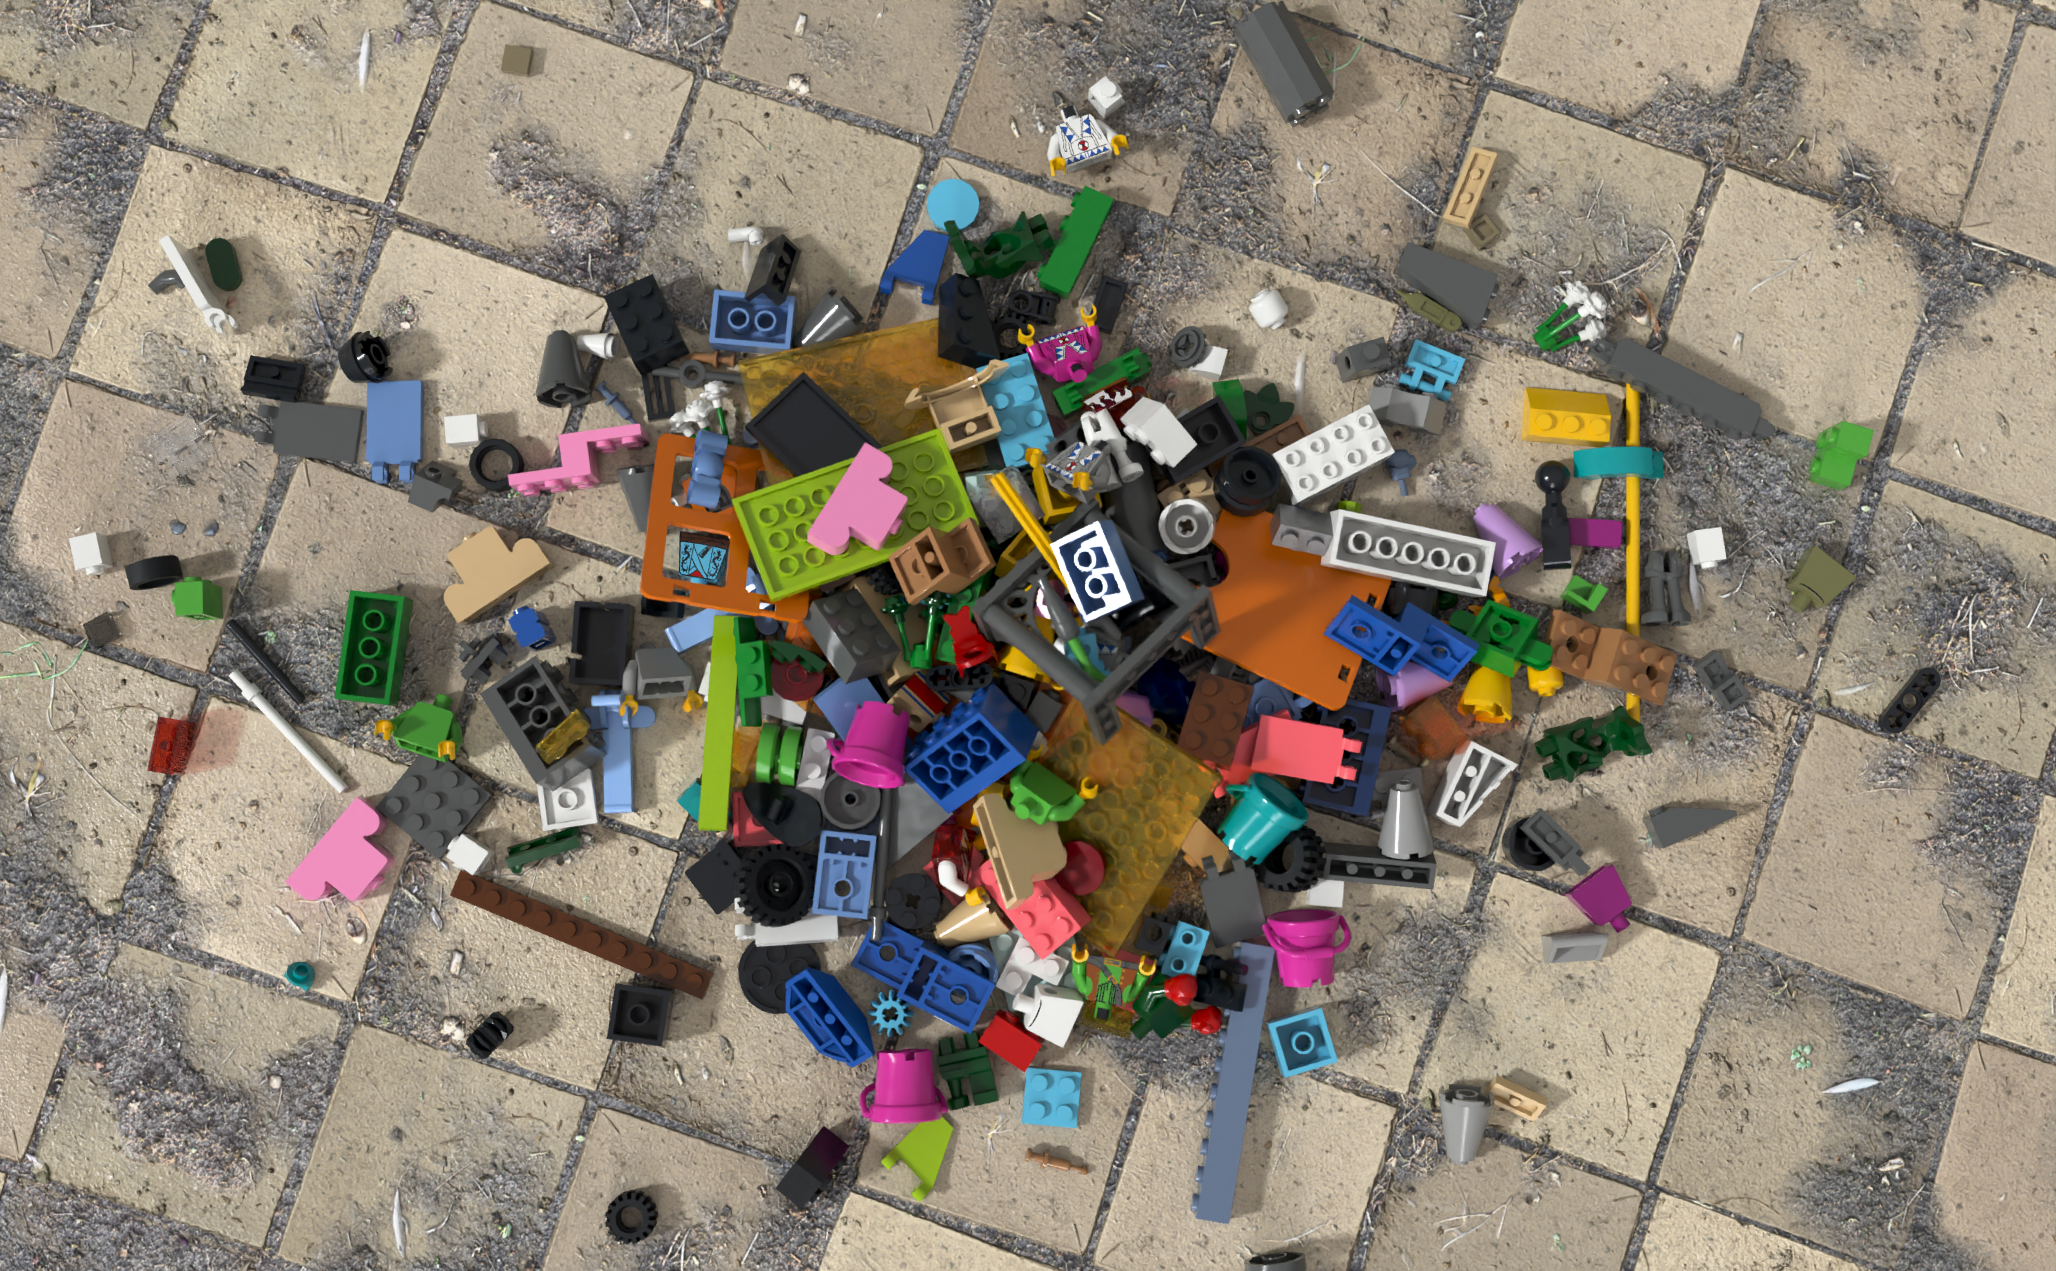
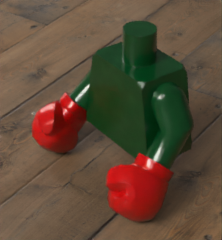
M1159 972L1132 1004V1009L1140 1018L1129 1030L1139 1041L1151 1030L1160 1039H1163L1180 1027H1192L1193 1030L1198 1029L1199 1033L1208 1035L1216 1033L1220 1029L1222 1013L1218 1007L1212 1005L1198 1010H1194L1191 1007V1000L1197 994V980L1192 974L1184 973L1167 979Z

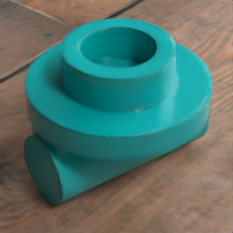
M294 962L289 965L284 977L291 984L308 991L314 983L315 971L308 963Z

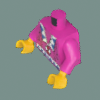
M1092 305L1093 314L1090 316L1085 315L1083 307L1081 308V319L1087 324L1086 328L1082 325L1036 340V344L1033 341L1035 330L1032 325L1028 324L1027 326L1028 333L1030 334L1028 336L1023 335L1019 328L1018 341L1027 345L1026 351L1037 371L1049 376L1052 375L1057 382L1072 379L1076 383L1084 381L1087 374L1094 371L1093 362L1098 359L1102 349L1099 327L1095 325L1097 310L1094 305Z

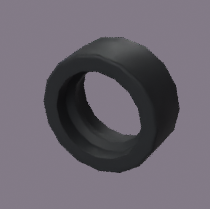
M493 438L481 442L470 455L469 468L472 477L478 484L490 491L502 492L511 489L508 476L499 481L486 478L482 472L481 463L484 456L490 451L503 450L508 453L513 463L510 474L523 473L524 461L522 455L516 447L503 439Z
M174 555L147 558L125 567L131 590L158 588L175 583L183 578L179 558Z

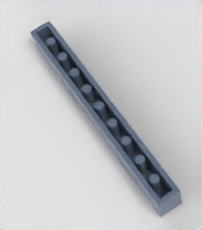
M1240 941L1239 947L1234 946L1232 959L1239 960L1241 964L1248 966V973L1245 976L1240 975L1239 983L1247 984L1242 1012L1223 1008V1017H1227L1225 1028H1220L1218 1044L1222 1045L1221 1055H1216L1213 1071L1218 1073L1216 1083H1211L1209 1099L1213 1100L1211 1111L1207 1110L1205 1115L1204 1127H1208L1207 1138H1202L1200 1144V1154L1204 1156L1202 1166L1197 1165L1195 1182L1199 1183L1197 1194H1192L1190 1210H1194L1196 1219L1229 1224L1275 952L1272 946Z

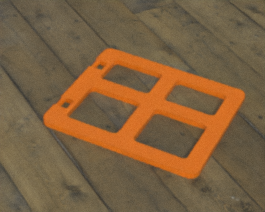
M669 433L661 435L656 447L641 572L640 592L642 595L649 599L686 603L691 606L756 617L774 618V620L792 623L804 621L808 613L809 590L771 603L768 595L752 593L746 589L750 547L734 507L732 515H724L674 506L671 503L675 457L685 456L693 458L696 438ZM727 444L725 457L722 461L724 464L733 465L737 469L734 498L755 491L757 471L795 477L770 452ZM676 526L729 537L728 564L724 587L670 579L663 576L667 527ZM673 588L689 590V597L673 594ZM760 602L775 605V611L759 609Z

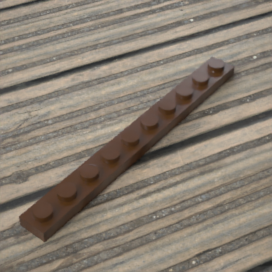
M460 870L450 894L452 897L699 999H704L714 973L485 878L472 875L465 870Z

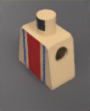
M921 669L916 672L886 703L894 706L893 713L898 716L901 715L902 710L911 717L909 726L916 732H921L929 722L933 725L943 715L947 718L941 710L950 702V697L946 692L931 690L927 686L926 674L928 669Z

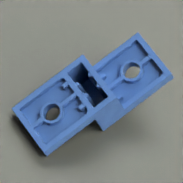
M849 794L846 796L845 802L848 804L849 800L856 797ZM879 813L869 826L858 831H843L833 826L826 818L825 829L821 830L812 913L868 919L873 869L877 857ZM840 880L847 881L851 886V891L847 896L842 897L836 893L835 886Z

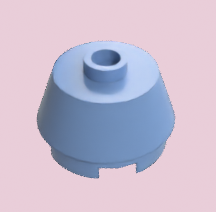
M979 942L966 943L956 947L948 954L947 958L994 982L997 981L998 966L993 952L986 945ZM957 988L953 990L962 996L966 995L962 989Z

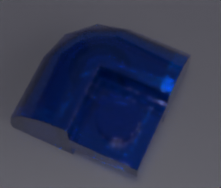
M1160 657L1138 679V693L1149 696L1150 705L1153 710L1162 713L1165 723H1184L1196 683L1195 681L1189 683L1186 677L1179 671V664Z

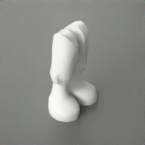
M1106 408L1096 413L1102 428L1100 431H1098L1091 416L1081 420L1088 446L1093 447L1100 440L1106 441L1112 448L1111 453L1115 456L1119 466L1120 478L1111 463L1110 454L1106 457L1111 468V475L1107 487L1099 490L1098 493L1117 489L1122 486L1121 480L1124 483H1129L1144 473L1139 463H1133L1126 454V438L1122 437Z

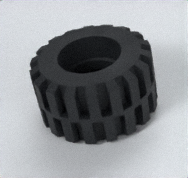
M1306 825L1292 831L1261 864H1254V873L1259 874L1257 880L1260 883H1265L1264 886L1268 889H1274L1275 891L1297 893L1301 892V890L1306 891L1310 889V885H1316L1319 881L1317 876H1322L1324 870L1321 868L1322 864L1326 865L1327 859L1323 858L1326 849L1320 845L1323 840L1320 836H1315L1316 831L1308 828ZM1291 844L1294 851V861L1290 869L1286 871L1282 856L1287 845ZM1250 856V862H1255L1257 858Z

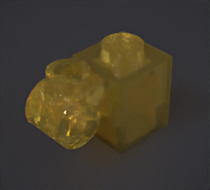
M734 730L730 787L742 786L745 788L751 777V772H748V768L752 761L755 763L757 761L759 740Z

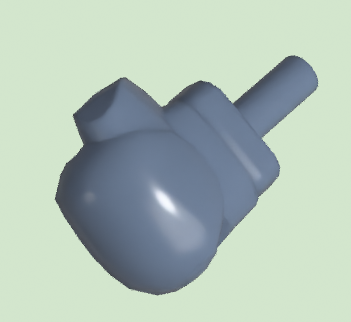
M1406 449L1395 450V453L1385 464L1392 481H1399L1401 496L1403 497L1408 495L1405 478L1411 477L1410 471L1416 466L1417 462L1415 456L1410 455Z

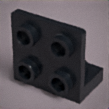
M723 838L719 841L712 851L685 871V875L716 914L722 913L735 902V898H740L739 896L735 897L734 891L738 890V886H734V879L738 878V875L735 873L737 868L741 867L740 862L743 860V857L728 838Z

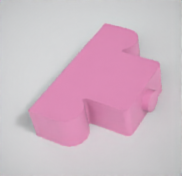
M866 442L864 443L808 531L807 542L828 554L840 555L847 550L850 535L878 551L882 549L891 533L897 534L903 523V520L900 518L906 510L907 497L887 486L892 474V461L888 455Z
M356 797L288 877L285 883L307 900L324 899L331 894L333 887L350 901L363 900L371 889L375 891L385 880L383 875L395 862V858L371 838V836L379 835L385 830L387 826L386 816L377 810L376 806L367 798Z

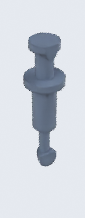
M605 381L601 382L594 389L596 392L600 391L607 399L605 402L606 406L611 405L624 420H629L632 424H638L633 419V413L618 398L620 394L616 392L613 395L605 386L607 384Z

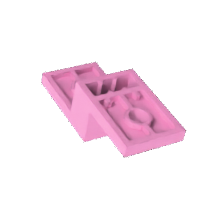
M638 423L560 434L558 437L562 467L509 474V486L524 494V497L539 496L540 491L551 490V493H562L567 491V487L577 486L578 489L593 488L595 483H601L597 451H600L601 454H611L617 452L616 448L627 447V450L642 449L644 444H650L649 433Z

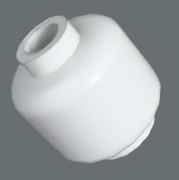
M1265 288L1250 299L1252 303L1249 306V311L1260 327L1266 328L1271 326L1272 329H1275L1286 321L1284 316L1288 313L1289 308L1277 290Z

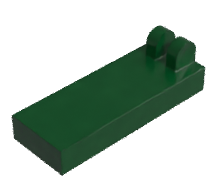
M576 826L507 847L509 856H506L505 860L508 868L511 869L512 873L519 874L522 872L523 864L579 848L581 846L582 834L579 827Z

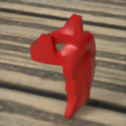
M968 605L963 606L956 614L947 613L943 615V619L951 628L950 635L954 641L952 644L955 654L954 660L961 678H964L963 670L965 668L977 665L990 657L995 662H999L994 645L985 641L982 634L977 631L975 623L970 620V608Z

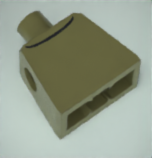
M1814 545L1806 548L1786 585L1796 594L1788 605L1794 611L1801 614L1808 605L1815 609L1824 607L1856 579V576L1818 546Z

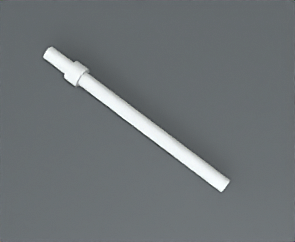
M238 669L234 670L229 677L242 690V695L249 702H254L339 794L345 792L348 789L346 783L261 695L262 690L255 683L251 684Z

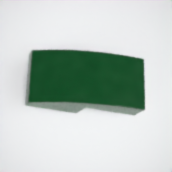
M774 640L769 646L773 650L770 654L781 664L788 662L791 665L799 657L801 659L799 664L810 674L814 671L819 674L827 665V663L813 653L790 643Z

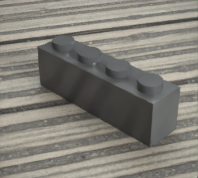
M1324 842L1323 847H1325L1326 853L1323 854V858L1327 860L1326 865L1322 864L1321 869L1324 870L1322 876L1325 880L1422 889L1434 888L1437 863L1433 852L1420 858L1419 853L1410 854V859H1397L1384 856L1382 849L1379 850L1375 846Z

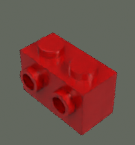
M999 1009L978 1042L1025 1072L1045 1039L1027 1030L1025 1025L1018 1021L1019 1017L1013 1012Z

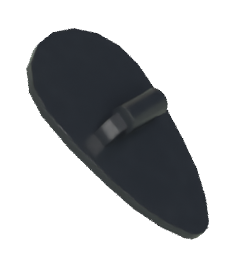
M757 782L744 787L743 797L752 815L769 833L782 843L792 847H802L814 841L819 834L823 823L822 809L819 802L810 794L788 786L766 782Z

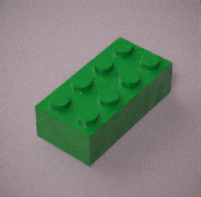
M350 590L334 699L398 707L413 605L412 599L405 596Z

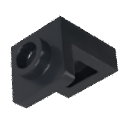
M673 590L675 595L686 596L685 591ZM645 596L641 598L642 615L656 618L683 619L685 603L649 599Z

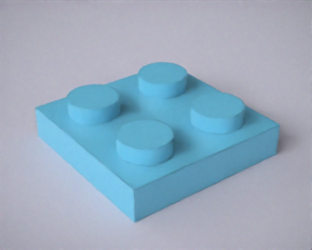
M1028 1067L1026 1069L1022 1123L1077 1128L1082 1072Z

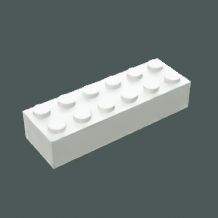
M1341 509L1330 512L1333 537L1324 556L1321 558L1320 565L1422 587H1431L1470 597H1484L1487 595L1496 542Z

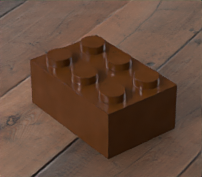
M1200 671L1175 750L1176 755L1230 771L1254 693V686Z

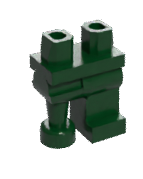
M978 1030L972 1031L971 1034L968 1032L963 1033L965 1048L955 1049L953 1036L939 1038L938 1040L939 1053L937 1054L940 1074L947 1081L952 1096L947 1099L949 1110L970 1106L969 1096L962 1094L961 1079L969 1078L975 1106L999 1101L987 1048L978 1042L981 1038Z

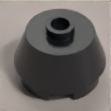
M370 331L355 333L339 349L338 359L341 369L346 377L354 383H380L385 377L391 375L393 367H388L387 356L391 354L387 345L380 336L374 338L370 335Z

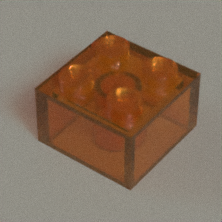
M1435 695L1422 699L1399 717L1402 721L1400 724L1402 730L1408 737L1413 736L1419 743L1417 746L1419 752L1423 757L1428 756L1431 758L1432 761L1443 759L1468 739Z

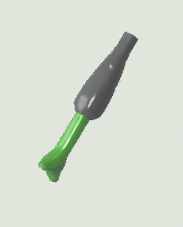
M1046 576L1039 578L1036 582L1043 594L1057 635L1062 641L1068 642L1081 669L1095 681L1102 683L1108 676L1092 665L1078 638L1080 630L1076 620L1055 592Z

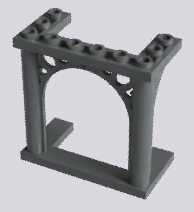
M1093 498L1088 504L1084 502L1079 503L1074 512L1064 521L1059 522L1054 531L1048 536L1055 543L1098 521L1110 519L1101 512L1099 502ZM1114 523V526L1132 569L1179 606V608L1101 684L1052 645L1041 634L1035 623L1034 602L1039 590L1036 580L1043 576L1048 577L1054 571L1036 545L1034 550L1025 558H1021L1005 577L998 579L994 587L985 596L979 597L971 608L985 641L993 644L996 652L1006 643L1014 646L1082 703L1094 738L1102 746L1123 727L1115 701L1190 629L1193 644L1202 650L1221 632L1212 591L1204 584L1199 589L1116 523ZM1032 584V587L1028 591H1024L1029 585ZM1017 597L1027 600V604L1021 608H1011L1008 606ZM1026 614L1028 617L1022 622L1020 616Z

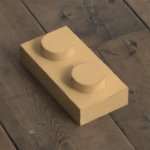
M1496 1075L1484 1093L1487 1095L1488 1090L1495 1095L1494 1104L1533 1122L1547 1105L1546 1097Z

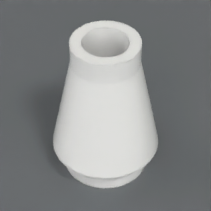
M612 333L579 335L577 349L605 359L615 358L619 351V339L617 336H613Z

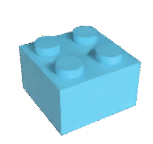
M1314 1006L1265 1021L1280 1073L1283 1077H1290L1338 1062L1321 1007Z

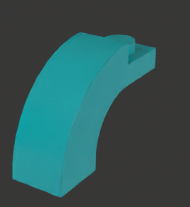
M1602 447L1573 451L1574 478L1590 480L1611 477H1636L1653 480L1664 478L1663 452L1652 451V448Z

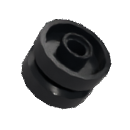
M1253 446L1238 447L1229 453L1214 479L1213 491L1216 500L1223 509L1233 515L1241 517L1256 516L1265 510L1281 484L1282 474L1279 464L1271 454L1261 448Z

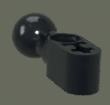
M1556 460L1542 463L1535 473V483L1545 493L1546 503L1542 508L1541 520L1544 571L1571 569L1569 518H1567V507L1562 504V491L1569 484L1570 473L1563 463Z

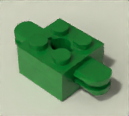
M1489 599L1478 616L1463 610H1457L1450 616V627L1480 644L1478 651L1470 659L1472 662L1511 678H1514L1522 664L1539 671L1548 669L1552 664V646L1537 641L1539 619Z

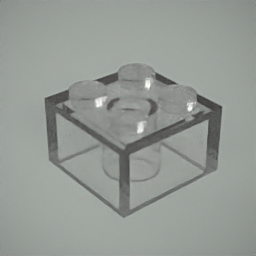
M1011 464L1000 471L1006 475L1035 518L1039 520L1045 516L1018 468ZM991 478L966 493L993 539L1000 544L1024 528L991 483Z

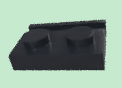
M250 355L244 376V385L240 391L243 395L296 403L297 393L300 392L306 367L303 363Z

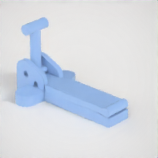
M748 567L746 589L752 593L768 595L760 573L755 574ZM760 602L759 609L774 611L775 605ZM707 608L664 631L673 649L678 655H681L712 639L714 615L753 618L759 631L766 636L776 634L780 624H777V620L770 617H756Z
M600 690L599 695H592L591 698L592 706L599 707L584 709L592 721L589 724L591 729H604L603 739L606 745L603 748L607 753L603 757L604 813L635 812L633 728L651 727L657 719L655 710L649 706H638V711L633 717L631 707L625 706V714L622 717L619 714V707L625 701V695H622V690Z

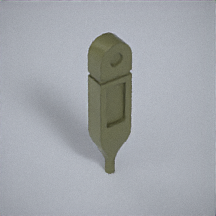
M1399 289L1396 290L1395 293L1402 296L1409 309L1440 326V328L1449 333H1454L1460 328L1461 319L1453 312H1449L1446 308L1420 293H1404Z

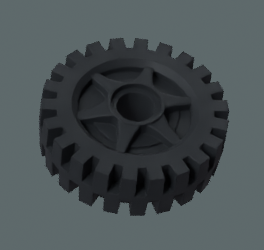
M782 843L766 845L750 852L740 862L741 867L737 868L735 873L738 875V878L734 879V886H738V890H735L734 894L735 897H740V901L737 902L739 908L744 907L743 913L746 917L751 916V921L754 923H761V926L764 927L786 926L801 920V917L806 916L810 912L808 909L813 907L812 899L814 898L816 880H813V875H816L815 869H810L809 866L812 862L810 859H804L805 854L802 851L796 852V847L787 846V844ZM774 879L779 884L778 891H776L773 886Z

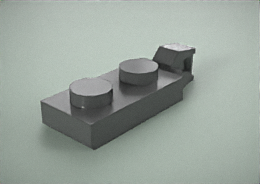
M1538 808L1520 827L1531 840L1565 871L1571 868L1579 876H1583L1591 868L1580 858L1584 854L1580 849L1581 846L1543 809Z

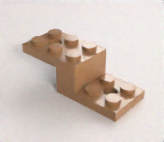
M1553 609L1544 643L1552 646L1553 649L1550 667L1594 686L1619 689L1651 704L1663 706L1677 654L1627 631L1597 627L1567 612ZM1570 638L1571 645L1568 649L1566 647L1567 640ZM1648 666L1650 669L1649 676L1646 675V669Z

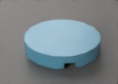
M947 179L939 182L932 188L927 198L929 218L937 228L945 232L947 230L944 222L948 220H955L961 231L966 230L974 224L979 214V199L976 191L970 184L960 179Z

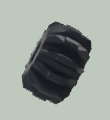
M493 1012L467 1038L466 1045L475 1056L486 1059L513 1032L514 1026L505 1015Z

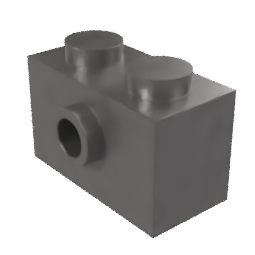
M1279 503L1270 522L1271 544L1294 551L1324 556L1333 537L1331 515Z

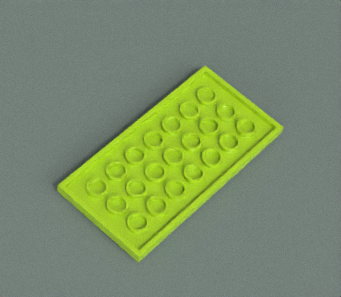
M940 428L878 449L888 455L892 461V474L887 486L907 497L906 510L900 518L903 520V523L896 535L890 534L881 550L877 551L851 535L847 550L840 555L828 554L807 542L808 531L855 457L732 499L733 507L771 603L890 561L888 557L929 526L950 532L970 517L975 519L978 527H980Z

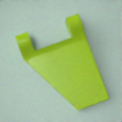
M943 1117L935 1121L918 1123L880 1160L889 1170L901 1158L922 1182L911 1192V1195L918 1202L934 1186L953 1131V1127Z

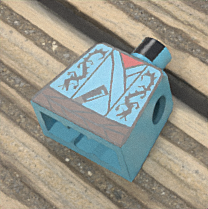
M680 531L679 575L683 578L691 579L690 582L707 585V582L720 584L728 563L730 540Z

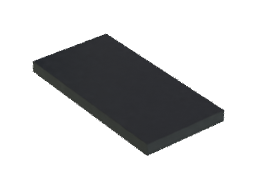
M804 372L745 426V429L795 477L856 457L865 442L876 449L882 448L870 434Z

